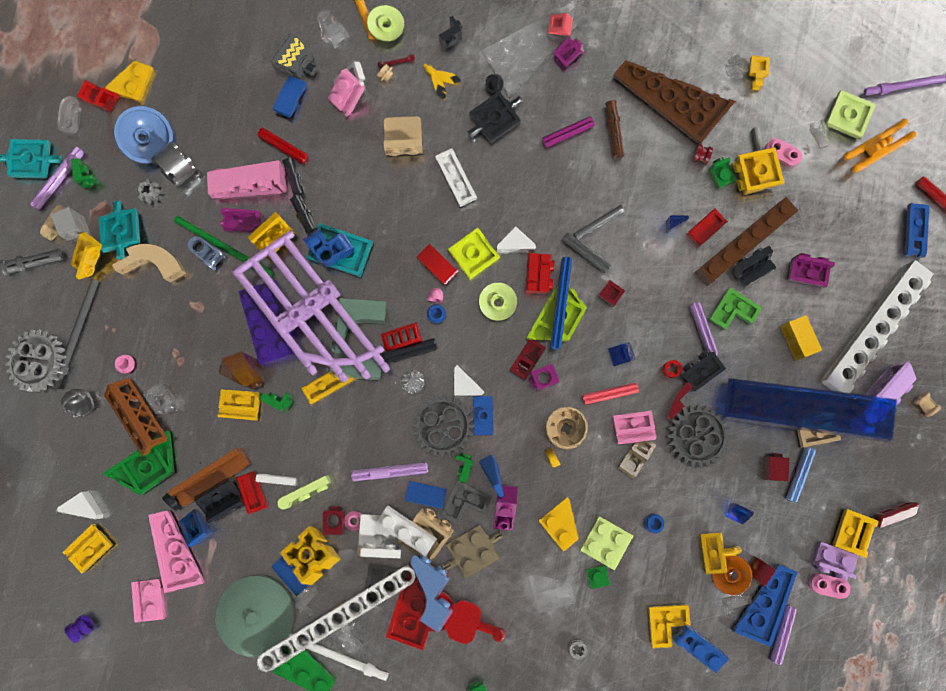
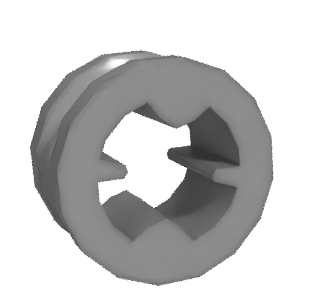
M573 640L569 645L570 655L574 659H583L587 654L585 643L581 640ZM575 645L583 646L581 654L573 653Z

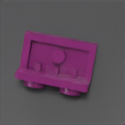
M799 253V255L791 259L788 275L789 281L823 288L828 287L830 270L835 266V262H831L825 257L812 258L810 254Z

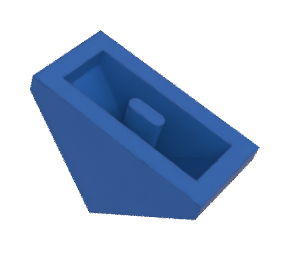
M195 509L179 521L189 547L199 545L213 533Z

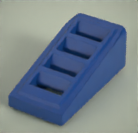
M489 455L480 460L479 464L497 495L502 498L504 491L499 466L494 456Z

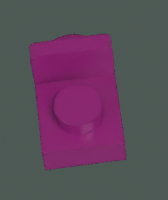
M569 36L553 53L567 67L579 54H583L585 51L582 49L583 43L577 37L574 39Z

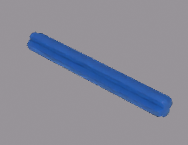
M563 257L561 259L550 348L559 350L562 344L572 258Z

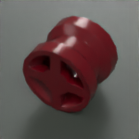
M698 143L692 161H701L704 165H707L712 156L713 147H704L703 144Z

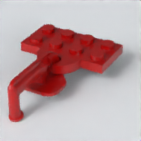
M407 570L404 580H411L412 573ZM417 575L412 584L400 591L386 638L424 650L430 631H436L420 621L426 609L427 598ZM442 590L437 599L443 598L451 604L449 607L453 609V612L440 631L446 630L451 640L468 644L473 641L477 630L492 635L495 642H501L506 636L505 629L480 621L481 610L476 604L465 600L454 604L452 598Z

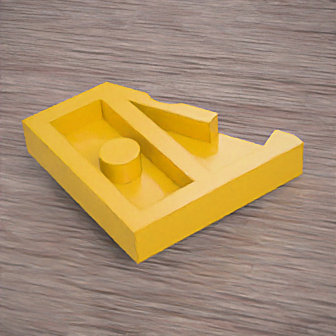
M133 61L105 88L122 97L141 103L154 69L152 66Z
M568 497L538 520L563 552L578 540Z

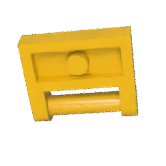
M844 509L832 546L867 558V549L874 528L878 526L879 521L849 509ZM866 523L867 525H866V528H865V531H864V534H863V537H862V540H861V543H860V546H859V549H858V548H856V545H857V542H858V539H859V536H860V533H861L863 524Z

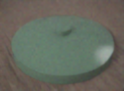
M263 575L244 577L231 584L218 601L215 612L217 632L224 644L235 653L247 657H259L266 650L288 638L295 623L293 599L288 590L273 578Z

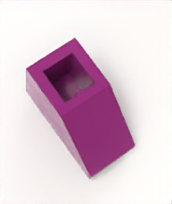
M502 485L504 496L500 498L497 495L493 529L513 531L518 487Z

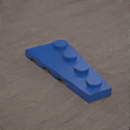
M776 564L774 569L777 571L767 585L760 588L732 630L737 634L772 647L798 573L779 564Z

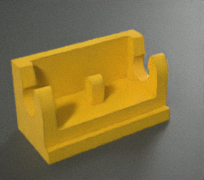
M807 315L780 326L795 361L822 351Z

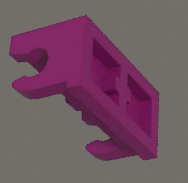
M221 208L223 221H220V225L224 228V231L253 233L263 224L264 216L258 210Z

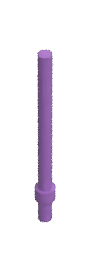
M946 74L891 84L887 82L880 83L874 87L864 88V95L877 93L882 95L888 94L889 91L946 82Z

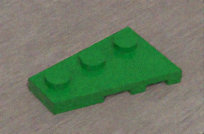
M286 645L283 652L290 654V648ZM307 649L277 666L273 671L274 674L308 691H331L336 680L320 662H317L309 654L310 652Z

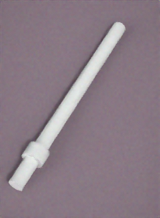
M299 637L301 643L306 644L308 640ZM315 643L307 648L360 670L366 676H374L384 681H387L389 673L375 668L373 664L362 663Z

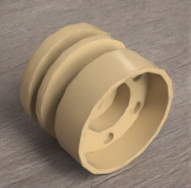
M561 407L555 410L548 418L546 424L547 436L556 447L564 450L573 449L579 446L586 438L588 431L587 421L584 415L577 409ZM564 424H567L568 427H572V429L569 431V434H566V432L561 431V429H563Z

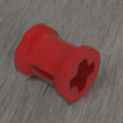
M670 360L663 364L661 371L664 377L671 379L679 376L683 368L679 361ZM670 367H675V370L673 372H669L668 369Z

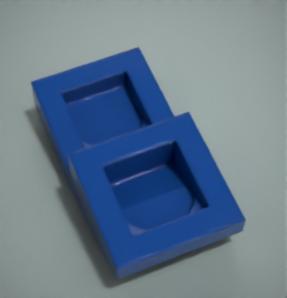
M289 76L276 99L273 111L290 118L298 106L299 98L306 89V82Z

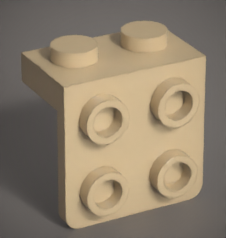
M419 116L384 119L385 141L383 142L386 155L398 156L400 154L416 155L423 153L421 118Z

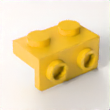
M275 212L247 238L261 251L289 230L294 235L296 233Z
M86 232L79 234L70 265L77 270L75 276L77 279L92 276L102 247L101 243Z

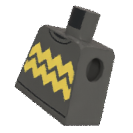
M290 31L269 58L274 68L296 78H300L304 72L313 76L318 66L312 63L314 59L312 51Z

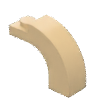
M139 244L126 248L129 256H125L122 260L118 259L116 263L112 264L115 271L122 275L142 264H155L163 278L168 282H172L186 274L182 264L176 257L165 249L151 244Z

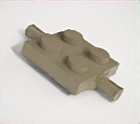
M478 524L449 541L446 545L451 552L452 559L442 564L443 568L447 571L457 566L467 579L500 558L495 551L493 543L503 538L501 532L498 531L489 536L484 532L481 525Z

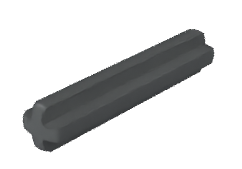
M566 233L562 238L563 243L603 273H606L611 267L609 262L570 233Z

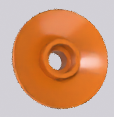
M725 556L728 572L713 574L714 583L721 592L727 595L742 594L751 584V568L739 556ZM734 572L737 573L736 579L732 578V574Z

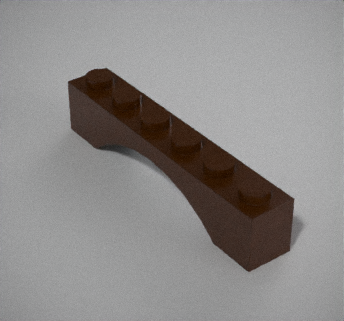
M785 197L695 271V273L706 286L710 285L799 210Z

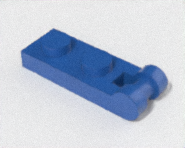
M915 203L907 205L904 256L917 255V257L924 258L927 254L929 205ZM914 242L919 243L918 248L914 247Z
M685 624L680 634H676L673 637L674 642L678 646L683 647L715 673L729 660L728 655L688 624Z

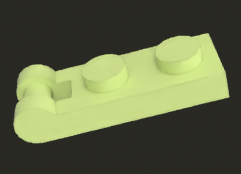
M324 476L280 498L277 503L280 509L290 508L295 500L299 499L302 502L311 497L309 493L315 490L317 493L328 489L327 484L331 483L329 476Z

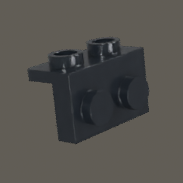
M770 246L764 249L761 247L754 251L749 258L743 257L736 263L734 275L743 287L751 285L776 269V266L770 259L774 252Z
M713 350L703 351L698 355L699 359L694 363L690 361L682 367L681 375L693 386L694 392L726 369Z
M228 477L195 496L194 502L205 514L207 523H211L220 519L224 514L236 510L242 504V497L239 490Z

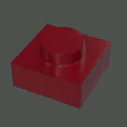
M609 280L598 297L614 307L625 290Z

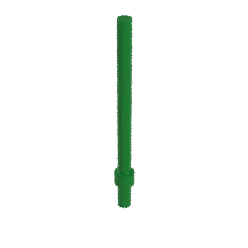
M177 215L174 218V222L243 263L250 258ZM259 261L261 266L271 277L274 271L265 267L264 265H262V262Z

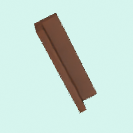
M130 378L107 385L104 396L142 456L149 454L153 446L167 441V436ZM127 385L130 393L121 392L118 387ZM129 400L137 402L140 406L139 409L130 407L128 404ZM139 415L147 417L149 424L141 423L138 419ZM148 431L156 432L159 438L151 440Z
M235 448L168 492L170 496L177 497L182 507H186L194 501L195 496L224 479L233 477L250 466L251 463L241 448Z

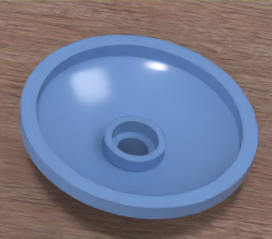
M136 106L129 108L121 113L114 125L116 145L126 157L135 162L153 163L150 158L167 143L173 141L172 129L167 119L150 107ZM138 135H142L144 140H139Z

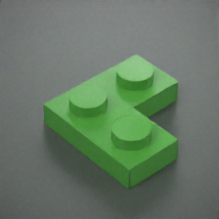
M728 288L710 316L709 321L726 330L736 315L751 325L762 310V307L734 289Z

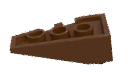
M244 352L222 358L221 365L219 366L220 369H218L220 375L244 387H250V389L259 388L262 386L261 383L266 382L258 359Z

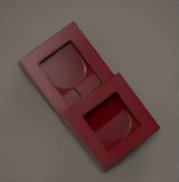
M528 340L510 370L526 380L546 347L535 340Z
M689 382L683 383L672 397L665 415L667 420H672L685 407L680 400L693 388Z

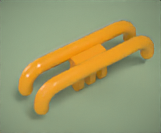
M905 118L880 134L853 150L846 152L843 155V159L846 161L865 150L870 155V157L854 165L851 171L853 173L861 171L914 139L917 135L915 131L909 132L893 142L891 136L908 124V120Z

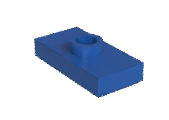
M493 396L473 397L474 435H493Z

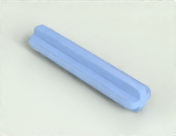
M805 447L786 497L789 501L798 502L816 450L811 447Z

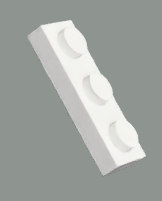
M451 148L436 155L435 158L459 206L462 207L476 200L477 197L453 149Z
M390 506L385 508L376 523L424 556L427 555L437 539Z

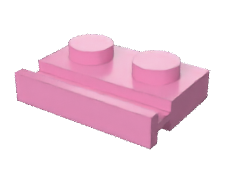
M347 69L341 70L327 99L340 111L343 110L345 116H349L354 110L365 86L361 85L359 80Z
M652 411L613 416L617 445L656 440L657 435L655 433Z
M161 578L132 582L134 622L166 618Z

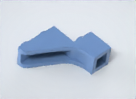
M422 554L421 556L414 555L411 559V565L427 598L426 609L420 621L438 632L453 612V609L449 607L451 604L443 598L437 599L450 577L446 575L447 571L440 566L436 568L430 564L431 560Z

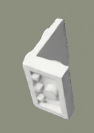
M361 514L357 554L361 557L400 558L401 550L397 549L398 538L376 524L381 515Z

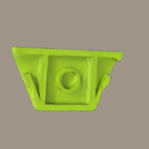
M558 283L529 332L527 339L551 341ZM570 285L562 342L570 340L587 309Z

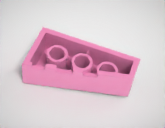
M279 160L228 169H213V171L207 172L208 195L212 199L287 193L286 171Z

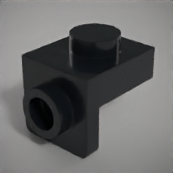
M454 16L449 17L451 28L439 34V43L442 48L451 47L462 38V24L459 20H455Z

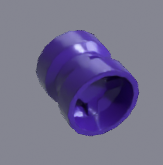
M82 614L76 618V622L67 625L64 631L72 642L77 643L83 639V635L89 634L94 630V625L86 615Z

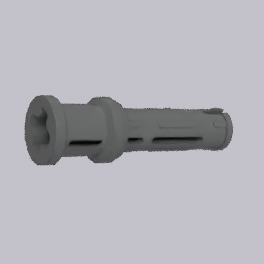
M60 249L28 257L20 255L15 259L0 260V267L3 274L7 277L11 273L19 271L23 273L31 267L63 260V254Z

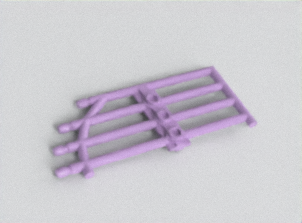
M291 230L231 271L310 374L314 375L317 373L315 366L311 364L312 362L327 365L344 383L348 380V377L342 372L340 366L354 365L362 377L368 380L371 375L361 362L373 358L385 373L390 370L389 365L384 362L385 360L380 355L384 351L382 346L374 347L336 299L341 295L330 280L324 283L290 239L294 237V234ZM284 244L318 288L308 294L274 250ZM267 255L302 298L293 306L259 263ZM250 267L255 269L286 309L278 317L274 315L244 276L243 272ZM330 303L367 352L356 356L321 309ZM315 315L348 358H333L305 321ZM299 326L321 356L303 352L289 333Z

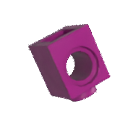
M553 364L532 371L530 373L531 377L528 378L531 387L536 388L537 391L560 382ZM540 373L548 376L547 383L539 382L538 375Z

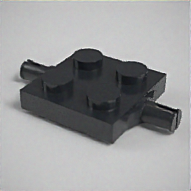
M500 91L469 112L476 126L467 131L468 135L473 138L481 132L490 143L494 142L521 123V119L515 112V107L523 103V100L518 96L510 102L504 98Z

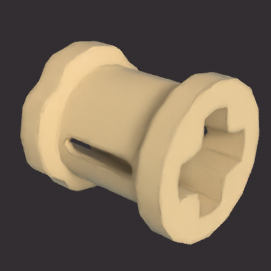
M929 392L923 393L914 400V403L918 404L925 412L924 415L926 417L934 415L941 409V406L936 405L932 400Z

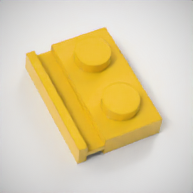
M221 389L218 417L258 421L261 393Z
M92 524L62 553L69 558V561L80 573H84L113 546V543L101 530L97 529L95 524Z

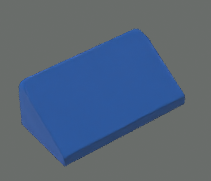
M409 481L404 501L443 509L447 489Z
M283 557L271 566L296 597L309 586L302 584L293 572L296 567L288 565Z

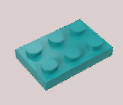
M319 223L317 230L320 229L328 242L336 235L344 233L355 249L352 254L341 259L331 268L361 278L373 241ZM309 249L306 259L321 264ZM325 253L322 256V260L329 259L331 254Z

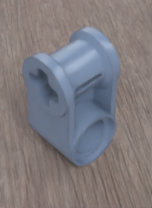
M192 237L188 242L189 250L214 271L221 259L226 258L222 252L211 246L201 237ZM202 243V249L195 251L196 244Z

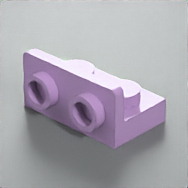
M818 541L812 564L818 566L817 570L828 574L830 571L836 572V577L848 581V578L856 579L857 575H854L853 571L858 555Z

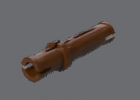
M607 101L605 103L607 110L606 123L609 125L613 158H621L625 156L620 128L621 117L618 115L617 101Z

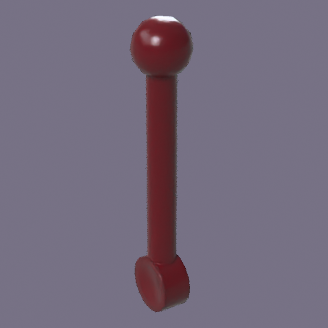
M410 54L406 58L387 62L379 61L377 66L382 69L386 64L392 65L406 61L412 63L415 61V56Z

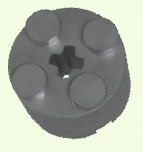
M171 141L150 159L155 166L159 165L162 174L173 185L179 187L195 173L196 168L192 165L191 159L186 154L182 155L179 152L178 146Z

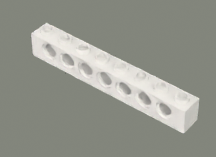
M916 260L907 263L820 382L838 396L849 394L855 387L853 385L854 382L865 374V367L876 359V352L887 344V337L898 329V322L909 314V307L920 299V292L930 285V279L934 273ZM909 281L912 282L913 288L909 286ZM898 295L902 298V303L898 301ZM887 310L891 312V318L887 316ZM876 325L880 327V333L876 331ZM865 340L869 341V348L865 346ZM854 355H857L859 358L858 364L854 361ZM843 370H846L848 373L847 379L843 377Z

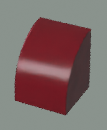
M755 556L748 563L752 571V580L762 586H766L777 571Z

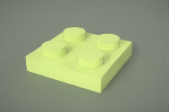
M841 90L837 95L825 125L860 140L864 135L876 104Z
M598 516L580 551L615 570L633 535Z

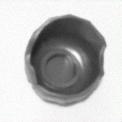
M72 389L64 394L61 399V405L65 413L68 411L73 417H79L93 410L94 401L88 391Z

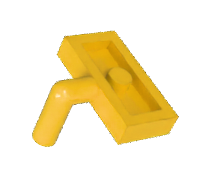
M722 532L701 534L706 574L727 573L725 556L740 554L742 552L741 547L724 548Z

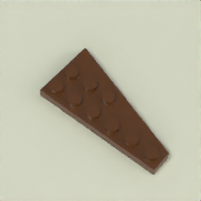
M625 60L613 77L696 143L703 142L735 103L732 99H724L719 97L720 95L705 92L702 88L675 78L673 80L665 77V74L659 72L657 74L647 70L646 67Z

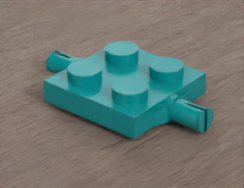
M10 139L7 154H0V161L7 163V176L10 178L48 179L50 163L61 164L62 157L61 155H50L51 142L48 140Z
M114 201V211L99 217L100 243L102 244L101 250L104 253L116 250V258L122 260V258H125L124 249L126 247L140 244L138 211L135 208L122 210L121 201Z

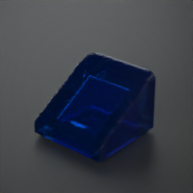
M670 215L666 220V233L685 224L689 216Z
M630 342L608 348L614 367L636 360Z
M732 503L729 506L726 517L744 524L753 516L754 512L739 504Z

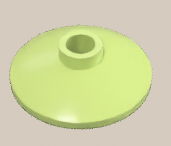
M382 5L370 12L367 26L375 38L381 41H392L403 32L404 19L396 8ZM384 24H386V25H388L389 27H388V28H384V27H382V26H383Z
M493 283L485 287L481 292L479 306L486 317L501 321L509 318L514 313L517 307V297L510 286L504 283ZM500 300L502 304L500 306H496L494 304V301Z

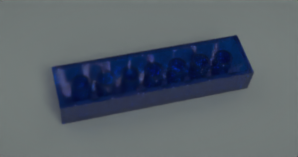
M729 378L723 417L725 420L891 443L893 440L897 399Z

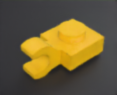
M754 55L750 57L748 76H754L752 90L759 91L760 87L763 86V77H768L770 57Z

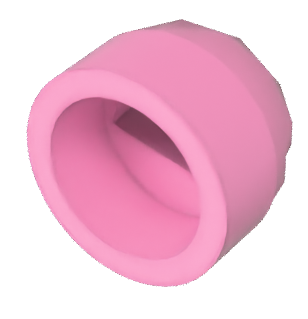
M439 288L431 289L428 294V301L442 303V290Z

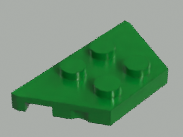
M170 431L164 432L168 438L167 441L153 446L149 454L142 456L139 450H137L103 474L117 481L120 485L131 489L132 492L138 495L144 494L175 473Z

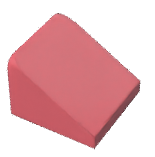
M568 13L552 14L550 16L548 33L570 36L573 19Z

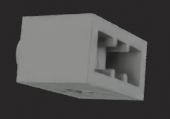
M70 207L51 214L58 235L69 242L76 244L79 234L83 232L91 236L84 216Z

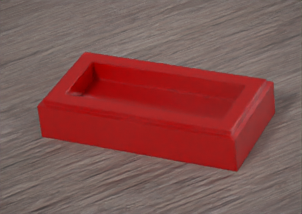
M714 208L686 234L700 247L728 221Z
M256 471L236 477L248 514L268 508L260 482H256Z

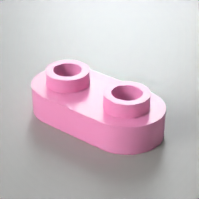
M771 139L765 146V149H770L777 145L779 147V150H776L779 163L787 167H795L802 160L801 151L781 139Z
M816 573L809 580L810 588L818 594L844 599L849 596L851 591L850 584L841 578ZM821 581L824 582V586L822 588H820L819 583ZM842 585L843 591L839 592V587Z

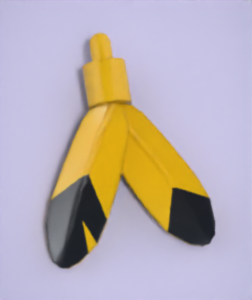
M423 65L426 68V72L431 75L435 91L441 99L446 98V89L443 82L449 84L461 82V79L453 73L436 71L431 65Z

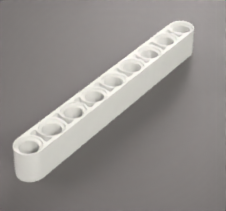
M410 565L403 566L266 650L258 658V667L265 672L271 671L406 588L416 578L413 567ZM404 570L412 573L411 580H404L402 578ZM386 581L394 583L395 589L393 591H388L385 588ZM368 592H375L378 596L377 601H370L368 599ZM351 603H358L360 611L354 612L351 609ZM334 613H340L343 621L336 622L333 618ZM318 623L325 626L324 633L317 631L316 625ZM300 634L307 636L308 642L306 644L300 642ZM282 645H287L290 648V654H285L282 651ZM265 656L272 658V665H268L265 662Z

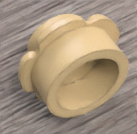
M386 64L379 71L377 76L380 78V81L385 80L387 82L394 74L391 71L393 67L390 68Z

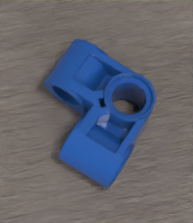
M320 229L303 239L310 251L314 253L318 261L325 267L333 266L355 250L344 233L336 235L328 242ZM325 253L331 254L329 259L322 260V256Z

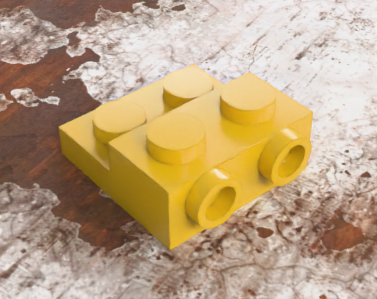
M775 147L738 155L735 162H733V170L739 174L740 178L737 181L738 189L740 191L743 190L744 195L784 184Z

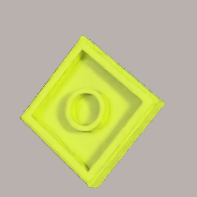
M478 227L447 249L469 280L500 259L498 253Z

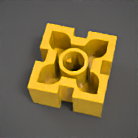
M309 526L297 536L300 539L298 543L291 542L280 554L288 565L296 567L293 572L302 584L312 586L323 576L321 572L323 568L330 569L341 558L333 547L324 545L328 540L322 535L320 529Z

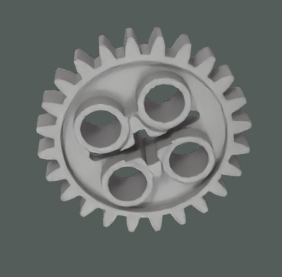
M32 329L30 333L25 331L24 337L18 336L19 342H12L14 348H8L11 355H6V358L10 359V361L5 363V365L10 366L6 373L12 374L8 379L14 381L13 385L19 386V389L25 391L40 392L41 389L47 390V385L53 386L52 380H59L57 373L63 374L60 367L66 364L62 363L61 360L65 359L66 356L61 355L65 349L60 347L62 342L57 341V336L40 329L38 331ZM22 358L49 361V364L24 361Z

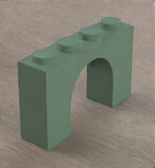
M339 298V303L356 324H385L386 302ZM335 310V315H338L337 323L334 322L333 327L345 341L350 328ZM332 341L331 352L335 353L334 358H348L338 344ZM373 358L361 362L371 375L368 380H380L381 368ZM354 365L340 366L342 372L348 378L364 379ZM330 368V372H333V376L338 377V375H336L334 371Z

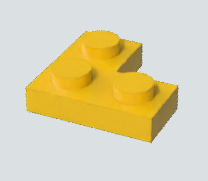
M689 605L648 606L651 647H672L671 627L685 626V624L691 625Z

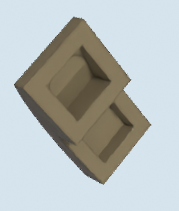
M650 440L634 442L617 469L631 479H635L656 445Z

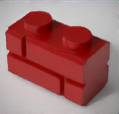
M528 253L526 294L548 295L549 290H553V279H550V271L554 272L555 260H551V254Z

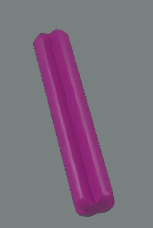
M591 116L544 136L542 142L545 147H549L593 127L595 124Z

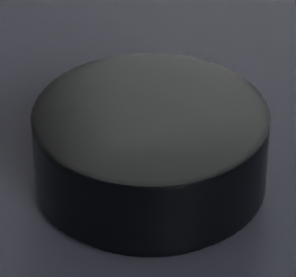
M491 74L486 78L485 86L489 93L494 94L502 91L504 82L500 75Z
M169 493L162 497L163 501L174 511L181 507L180 502L174 496H170Z

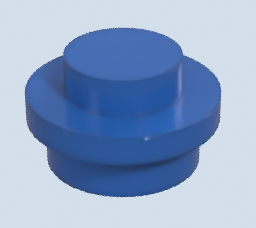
M435 304L429 307L427 317L432 323H441L446 317V311L443 306Z
M650 514L646 517L644 525L647 531L656 534L663 530L664 520L658 514Z

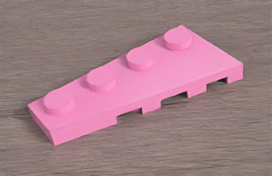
M167 510L148 515L164 593L205 583L171 511Z

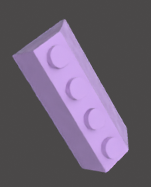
M906 361L890 365L841 421L858 436L871 435L876 429L875 425L888 416L890 408L897 406L901 401L900 397L913 388V383L917 378L911 364Z

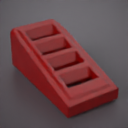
M417 322L381 333L385 352L422 341ZM413 329L414 339H411L409 330ZM402 332H406L408 341L404 342ZM394 334H398L400 339L399 344H397ZM387 336H391L393 346H389Z

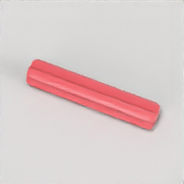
M630 383L582 395V400L587 405L639 392L637 383Z

